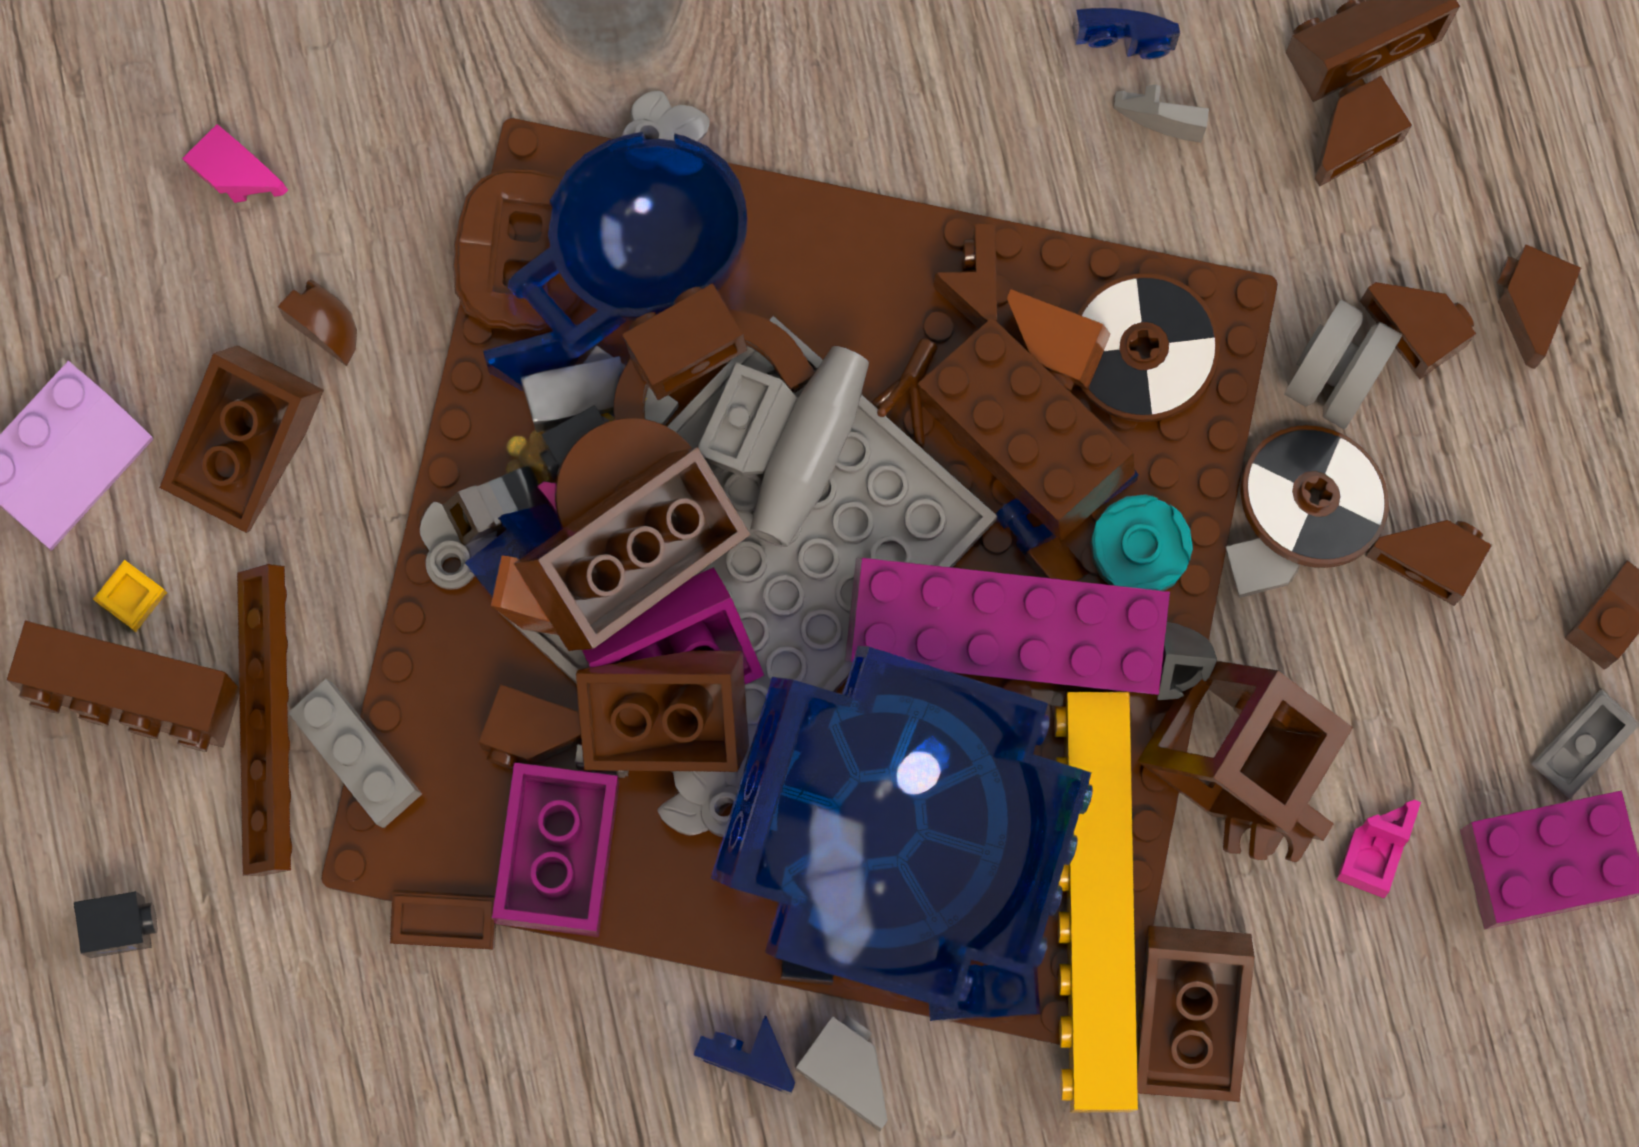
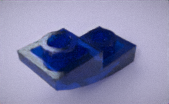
M1129 9L1076 10L1072 26L1075 45L1088 43L1092 48H1103L1115 44L1118 39L1124 38L1127 57L1140 55L1145 60L1158 59L1168 55L1171 50H1175L1180 36L1178 23L1157 15Z
M1036 962L984 966L974 964L927 969L930 1021L1041 1015Z

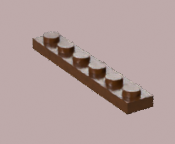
M266 564L237 573L243 876L260 877L291 871L290 740L288 737L287 706L289 689L287 686L286 659L288 639L286 636L285 611L287 590L285 587V566Z

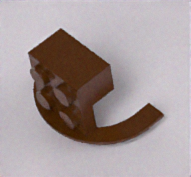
M713 283L703 289L694 287L680 294L674 301L675 305L661 313L650 312L640 316L629 326L630 330L622 334L631 358L622 372L615 392L614 420L623 418L646 419L645 402L649 387L659 401L747 351V347L752 348L766 358L776 370L781 380L793 393L802 389L815 372L793 338L777 324L756 314L729 310Z

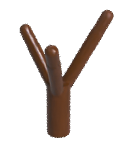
M927 339L919 340L901 377L870 402L878 409V416L885 417L909 389L914 441L920 447L924 446L925 440L922 402L918 383L925 375L938 349L933 342Z

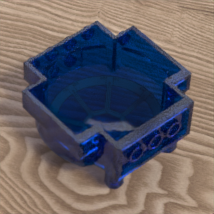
M858 646L842 694L794 679L772 676L711 879L730 888L778 902L775 920L765 953L781 960L956 1011L959 1000L963 1001L966 999L972 985L973 971L969 969L971 959L1031 977L1034 966L1038 967L1043 961L1047 948V937L1043 936L1049 915H1055L1062 899V886L1058 884L1064 865L1071 863L1077 849L1078 838L1074 834L1079 814L1083 815L1091 802L1093 786L1089 784L1092 772L1033 754L1035 746H1040L1043 743L1048 732L1050 719L1048 715H1045L1048 703L882 650Z

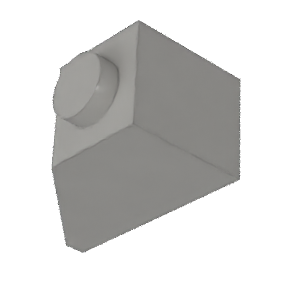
M832 1016L797 1065L796 1071L875 1129L881 1131L888 1120L876 1048L867 1041L872 1033L849 1016H846L842 1022Z

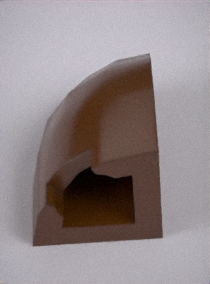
M310 279L307 281L306 290L302 295L293 290L279 304L278 308L285 321L347 366L356 350L357 328L352 313L337 297Z

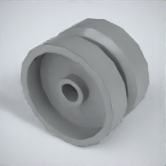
M1341 299L1325 326L1321 324L1318 326L1296 363L1300 367L1284 395L1307 407L1315 402L1324 385L1328 383L1334 387V390L1323 407V418L1345 430L1388 361L1402 334L1379 322L1370 328L1360 346L1354 344L1351 340L1363 322V312Z

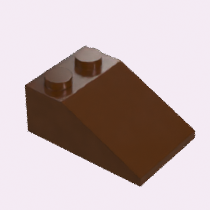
M238 345L213 353L159 488L245 533L249 532L305 437L324 390Z
M686 651L577 670L576 683L584 770L739 771L749 749L742 651Z
M1148 925L1137 1059V1093L1240 1102L1255 958L1252 934Z

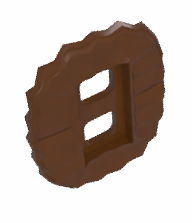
M505 169L491 173L481 178L472 187L465 197L459 216L454 241L453 260L455 294L459 298L466 314L478 319L487 328L504 329L513 333L530 332L540 334L550 328L562 326L566 323L570 316L579 308L590 263L591 231L589 211L579 191L556 175L524 169ZM515 213L538 216L542 221L540 239L536 242L511 239L508 236L510 216ZM509 261L533 264L537 269L535 287L531 290L505 287L502 282L504 265Z

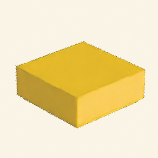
M124 560L93 600L136 632L167 592Z

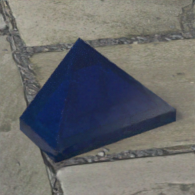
M581 324L485 350L483 354L488 372L524 392L521 381L522 377L574 366L585 348L584 334Z

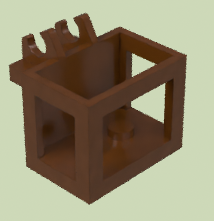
M1216 661L1213 671L1206 681L1201 679L1194 687L1183 691V697L1174 700L1138 759V762L1209 815L1225 819L1223 850L1225 852L1240 854L1241 836L1247 829L1251 828L1249 857L1251 859L1267 860V855H1272L1282 838L1285 837L1288 842V851L1285 859L1298 862L1312 839L1324 841L1334 825L1333 822L1311 807L1308 802L1353 727L1279 670ZM1208 689L1233 707L1234 711L1239 714L1214 758L1172 749ZM1199 779L1207 780V781H1211V782H1210L1209 785L1207 786L1205 783H1203V782H1202L1201 780H1199Z

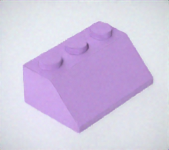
M67 361L0 434V507L52 551L152 442L153 437L105 391L71 362Z

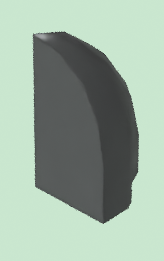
M1167 622L1159 695H1156L1157 700L1183 697V691L1194 687L1201 679L1206 681L1210 677L1217 657L1212 644L1206 637L1193 629Z

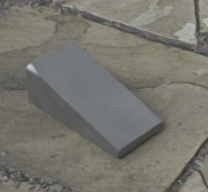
M620 357L522 377L521 381L536 433L552 429L594 405L600 414L614 411L615 392L623 372Z
M1600 689L1532 762V765L1570 799L1639 727V722L1606 692Z

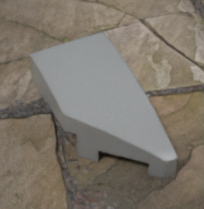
M1157 84L1146 86L1145 95L1125 91H1117L1115 93L1114 109L1132 121L1167 136L1201 143L1207 128L1209 108L1159 102L1161 86Z
M1260 538L1226 546V553L1239 598L1289 585L1301 566L1272 551Z

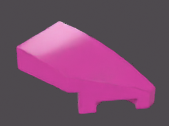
M218 124L182 158L195 174L220 194L227 193L234 203L247 201V195L271 192L276 197L283 196L288 191L287 187L276 175Z
M1413 799L1406 802L1403 807L1391 812L1367 818L1362 826L1356 828L1352 833L1336 880L1385 898L1390 891L1403 848L1409 841L1421 802Z

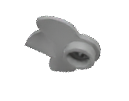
M662 91L645 93L635 101L630 111L632 122L625 127L621 137L624 155L631 163L640 167H651L660 163L675 173H691L706 166L704 156L695 147L706 135L709 128L710 119L706 114L692 106L678 105L672 108Z
M433 502L429 506L421 520L420 536L429 550L426 557V570L430 579L444 589L452 590L464 587L473 577H496L501 556L516 558L520 548L519 543L509 538L496 537L497 531L463 545L442 504L438 502ZM463 511V517H464L466 523H467L469 526H471L470 523H469V521H468V519H467V517H466V515H465V513H464V511ZM450 557H456L461 561V567L454 573H448L443 570L444 561Z
M746 757L738 772L673 771L675 786L680 793L664 802L657 810L662 820L669 827L688 836L709 830L719 837L737 836L748 828L754 815L753 803L748 796L754 781V771ZM732 803L735 805L734 811L730 815L724 817L718 815L720 807L724 804Z

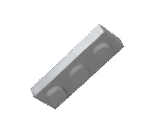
M325 679L288 712L376 825L385 828L422 795L420 790L331 681Z

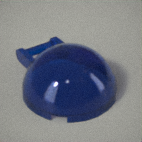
M637 132L608 140L585 153L566 171L550 199L552 213L548 237L551 247L517 271L509 280L508 288L517 298H525L562 340L560 347L569 358L581 356L626 321H635L640 316L650 312L659 314L675 305V299L688 289L694 287L703 289L713 283L716 290L719 291L740 261L747 235V207L739 179L728 163L711 148L684 135L674 133V140L645 139L643 132ZM558 273L561 274L575 294L588 305L598 310L578 326L571 321L541 287Z

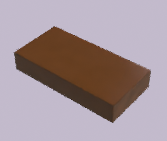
M394 890L392 892L390 944L493 950L496 940V923L492 919L495 896Z

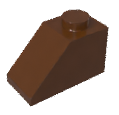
M1382 76L1367 84L1364 79L1356 80L1338 93L1340 98L1330 117L1315 175V180L1319 187L1404 141L1412 124Z
M1529 245L1524 246L1516 259L1511 256L1507 257L1496 283L1504 286L1498 304L1526 366L1536 369L1547 354L1581 267Z
M1375 282L1367 288L1360 300L1376 323L1381 322L1402 334L1395 348L1419 380L1467 347L1476 335L1472 328L1474 327V322L1469 312L1460 303H1453L1445 293Z
M1444 520L1379 537L1369 549L1366 557L1455 606L1465 595L1492 544L1482 539L1483 533L1474 526L1463 521H1457L1454 524L1449 520Z
M1628 560L1565 637L1567 641L1604 670L1621 657L1639 634V569Z
M500 684L479 744L482 750L489 752L486 759L499 766L513 770L514 763L535 765L582 743L579 712Z

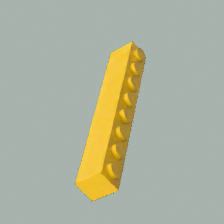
M1067 692L1063 700V706H1055L1054 713L1055 737H1064V757H1056L1055 783L1056 788H1065V808H1057L1056 837L1057 840H1066V860L1057 861L1058 891H1066L1067 912H1058V942L1067 943L1068 964H1059L1058 971L1059 995H1068V1016H1060L1059 1020L1060 1048H1069V1069H1061L1060 1095L1061 1101H1070V1113L1134 1112L1138 1110L1130 695L1129 692Z

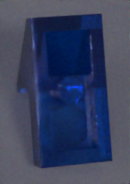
M548 504L501 515L498 520L505 532L465 562L471 573L492 598L502 555L521 559L562 530L557 514Z
M766 1015L750 1054L741 1051L744 1044L743 1041L724 1033L715 1031L712 1039L704 1036L700 1037L694 1052L695 1059L792 1095L795 1081Z

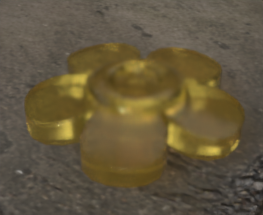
M536 430L530 434L529 442L523 436H514L507 444V451L510 455L520 458L514 459L507 464V473L525 466H531L540 484L550 481V474L539 456V453L546 450L541 436L545 431L536 433Z

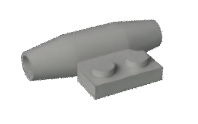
M832 346L798 398L783 380L736 362L698 449L707 463L740 476L764 474L750 527V532L760 539L780 547H788L820 499L854 424L869 366L868 360L863 356L843 347Z

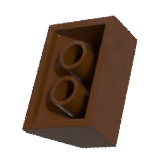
M1349 0L1336 10L1337 15L1322 22L1318 17L1312 18L1299 25L1293 31L1294 35L1290 40L1286 54L1311 100L1315 102L1345 88L1356 80L1363 79L1442 41L1460 5L1457 0Z

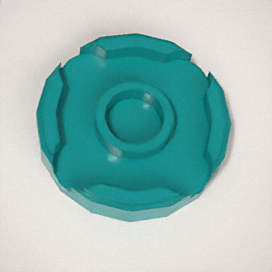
M1149 495L1127 496L1111 504L1096 522L1090 542L1092 562L1101 578L1109 585L1165 591L1174 586L1186 571L1193 550L1191 530L1180 511L1171 504L1169 506L1165 502L1158 500L1159 498Z

